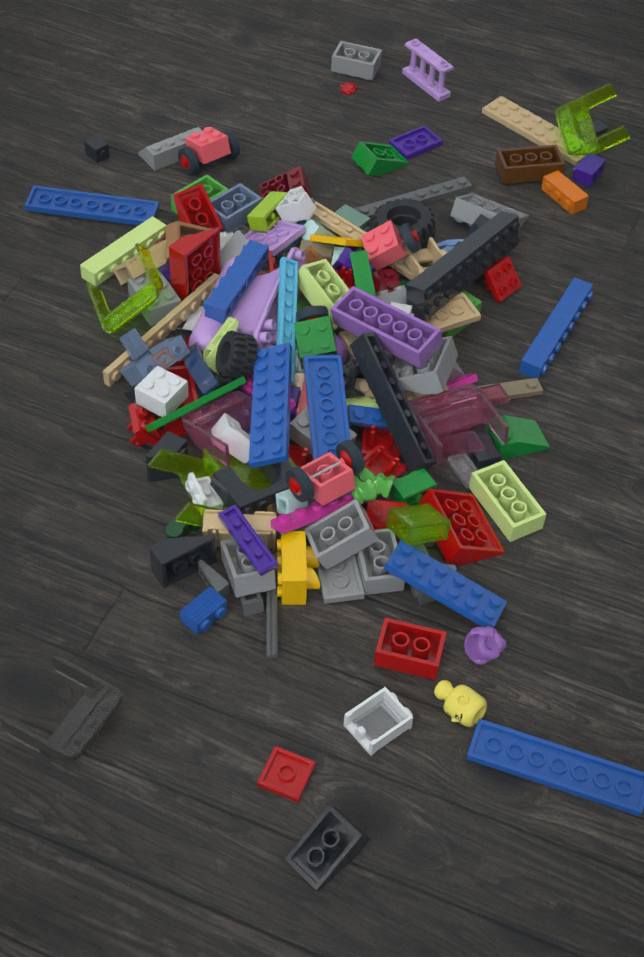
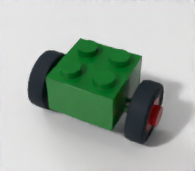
M317 305L308 306L297 311V323H294V329L301 361L303 362V358L306 355H338L333 323L329 316L328 308Z

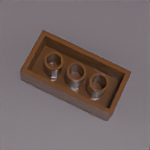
M557 145L497 149L495 167L502 184L543 181L544 176L557 170L564 174L565 162Z

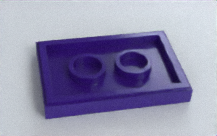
M424 125L388 140V145H392L406 160H409L442 146L443 140Z

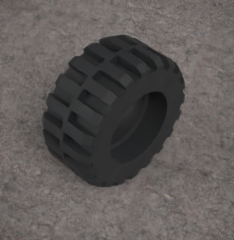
M405 198L404 200H390L386 204H382L373 215V229L391 220L400 232V226L409 223L419 235L421 249L427 248L429 238L432 237L434 240L435 215L430 207L426 206L423 202L419 203L417 200Z

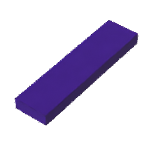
M236 504L218 513V518L260 576L278 568V562Z

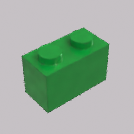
M425 468L413 471L404 477L396 478L390 495L394 501L408 503V508L417 504L429 488L436 489L437 484Z

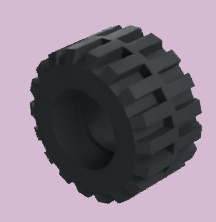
M232 330L226 332L220 340L216 352V369L219 375L233 379L243 376L244 378L249 377L255 366L254 362H256L258 352L256 339L252 335Z

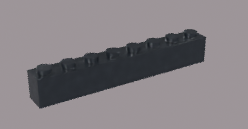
M362 333L350 345V348L368 383V387L376 400L409 472L411 473L423 468L427 471L438 462L377 334Z

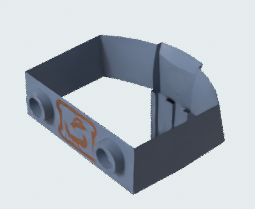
M135 328L119 338L133 360L120 369V372L131 386L138 385L156 366L166 369L190 353L181 335L168 338L150 350Z

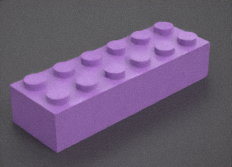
M354 286L331 308L333 324L358 337L362 333H376L385 351L418 368H421L442 346L441 329Z

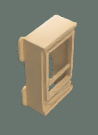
M431 237L428 240L427 248L421 249L416 253H412L405 244L404 248L407 256L403 257V260L414 277H417L428 268H422L420 263L430 261L435 263L447 252L443 249L440 250Z
M166 240L158 242L120 265L113 267L112 269L120 285L126 283L129 278L134 279L150 269L152 271L167 263L166 260L168 259H165Z
M207 509L204 510L203 536L214 535L216 548H221L220 541L233 539V537L218 518V513L223 510ZM256 511L254 515L243 514L255 532L261 536L268 550L273 548V551H276V530L271 528L270 520L277 518V513Z

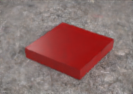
M275 746L257 782V787L299 803L316 766V761Z

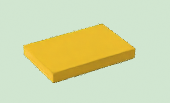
M311 234L309 240L336 245L364 247L362 240Z

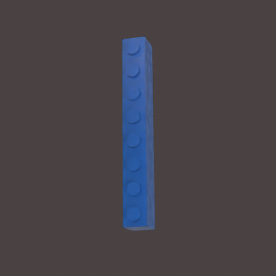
M574 277L522 358L519 373L531 378H538V380L542 374H546L549 367L548 364L553 363L555 353H559L562 342L565 343L567 340L568 332H572L575 321L578 322L581 316V311H585L587 301H591L594 294L592 292L593 284Z

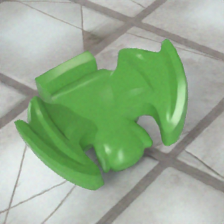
M364 468L362 472L354 475L355 489L351 493L360 504H363L364 501H374L377 496L376 494H382L383 497L387 498L395 476L390 475L386 478L381 472L374 476L373 472L368 468Z

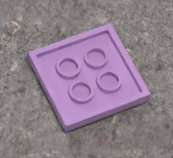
M278 220L268 232L249 231L244 236L248 241L253 240L269 246V251H271V255L274 257L293 241L300 238L306 230L303 225Z

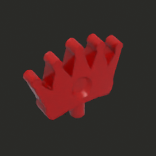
M346 82L345 85L340 86L341 93L347 96L353 95L357 90V84Z

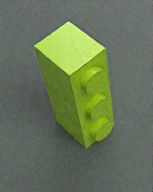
M271 191L250 212L247 220L251 231L268 232L281 218L275 208L287 192Z

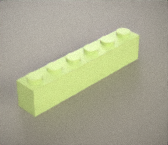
M152 216L80 264L81 277L95 287L115 274L112 269L113 267L153 246L166 233V224Z

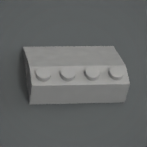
M474 193L456 197L450 214L451 217L455 218V221L467 222L471 227L480 214L491 219L500 211L519 215V229L529 217L528 214Z
M452 336L442 338V346L421 368L396 356L392 367L404 390L424 395H436L444 391L458 357Z

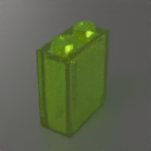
M429 503L389 508L386 527L407 545L445 540L448 538L451 521Z

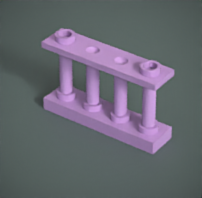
M418 39L406 42L405 46L412 51L411 63L402 69V74L438 102L449 98L451 92L444 87L445 73L453 70L454 66ZM417 55L421 58L420 68L416 66ZM426 62L430 64L429 75L425 73ZM435 70L440 72L438 82L434 80Z

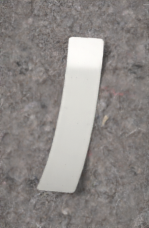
M200 306L196 312L188 317L182 329H177L193 331L203 306Z

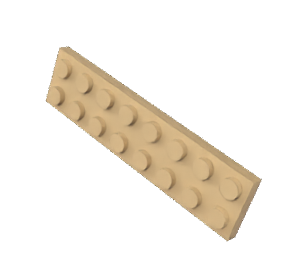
M500 96L482 108L483 114L539 146L557 145L563 159L574 166L579 165L583 157L595 152L594 147L509 101L505 97Z
M465 293L456 295L425 322L441 329L442 333L479 321L481 314ZM347 330L339 332V337L344 340L348 352L356 361L350 345L358 336Z

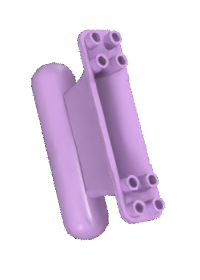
M297 247L291 248L287 258L297 261L299 270L302 265H306L304 262L306 258L305 251L299 250ZM235 257L229 259L224 264L214 287L218 286L220 278L225 276L228 267L233 265ZM280 267L270 273L256 276L229 316L239 321L237 332L252 335L256 339L258 350L276 346ZM203 308L190 335L189 347L197 342L202 351H204L224 323L205 317V309Z

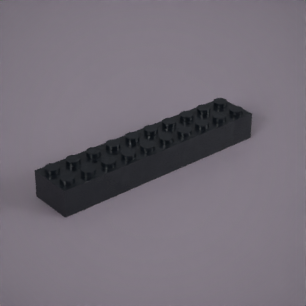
M500 211L406 284L407 305L412 306L414 316L426 321L519 244V215Z

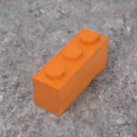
M557 170L543 177L541 189L571 215L586 209L589 195Z

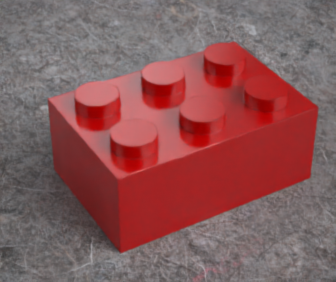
M385 618L375 651L374 666L436 680L447 632Z

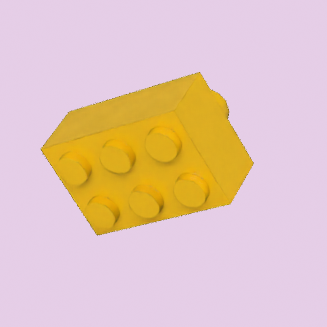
M305 531L281 533V539H277V597H281V605H306L307 589H320V577L313 570V568H319V561L312 547L306 546Z

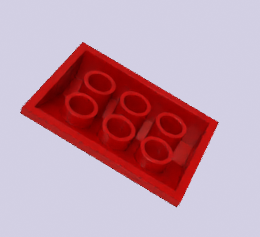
M214 228L181 237L169 246L171 287L179 296L181 302L214 273L220 275V229Z
M429 488L417 505L421 514L437 538L436 543L447 564L464 565L505 553L473 493Z

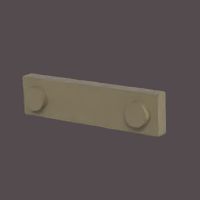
M538 378L469 387V394L474 405L537 396L543 393Z

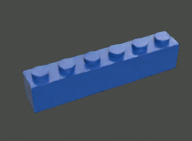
M249 240L247 245L242 247L241 253L235 257L233 265L228 267L225 276L220 278L218 286L213 288L209 299L206 298L204 301L205 317L225 323L268 260L269 246Z

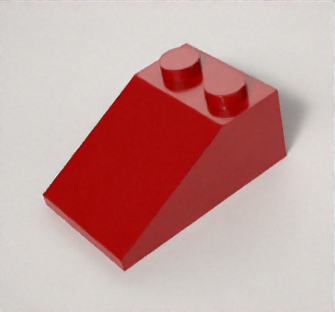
M202 183L173 194L180 222L211 229L218 228L220 231L223 229Z

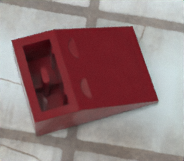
M301 165L259 185L262 200L271 191L288 193L289 190L301 186L309 197L313 199L309 178Z

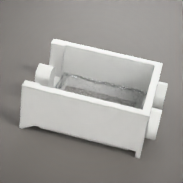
M386 687L344 715V726L370 756L407 729H411L413 722L411 711L407 707L404 708L397 696Z

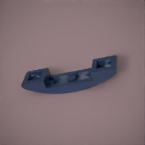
M196 342L188 348L190 353L185 355L183 360L202 393L207 395L220 384L215 374L208 367L202 355L204 353Z

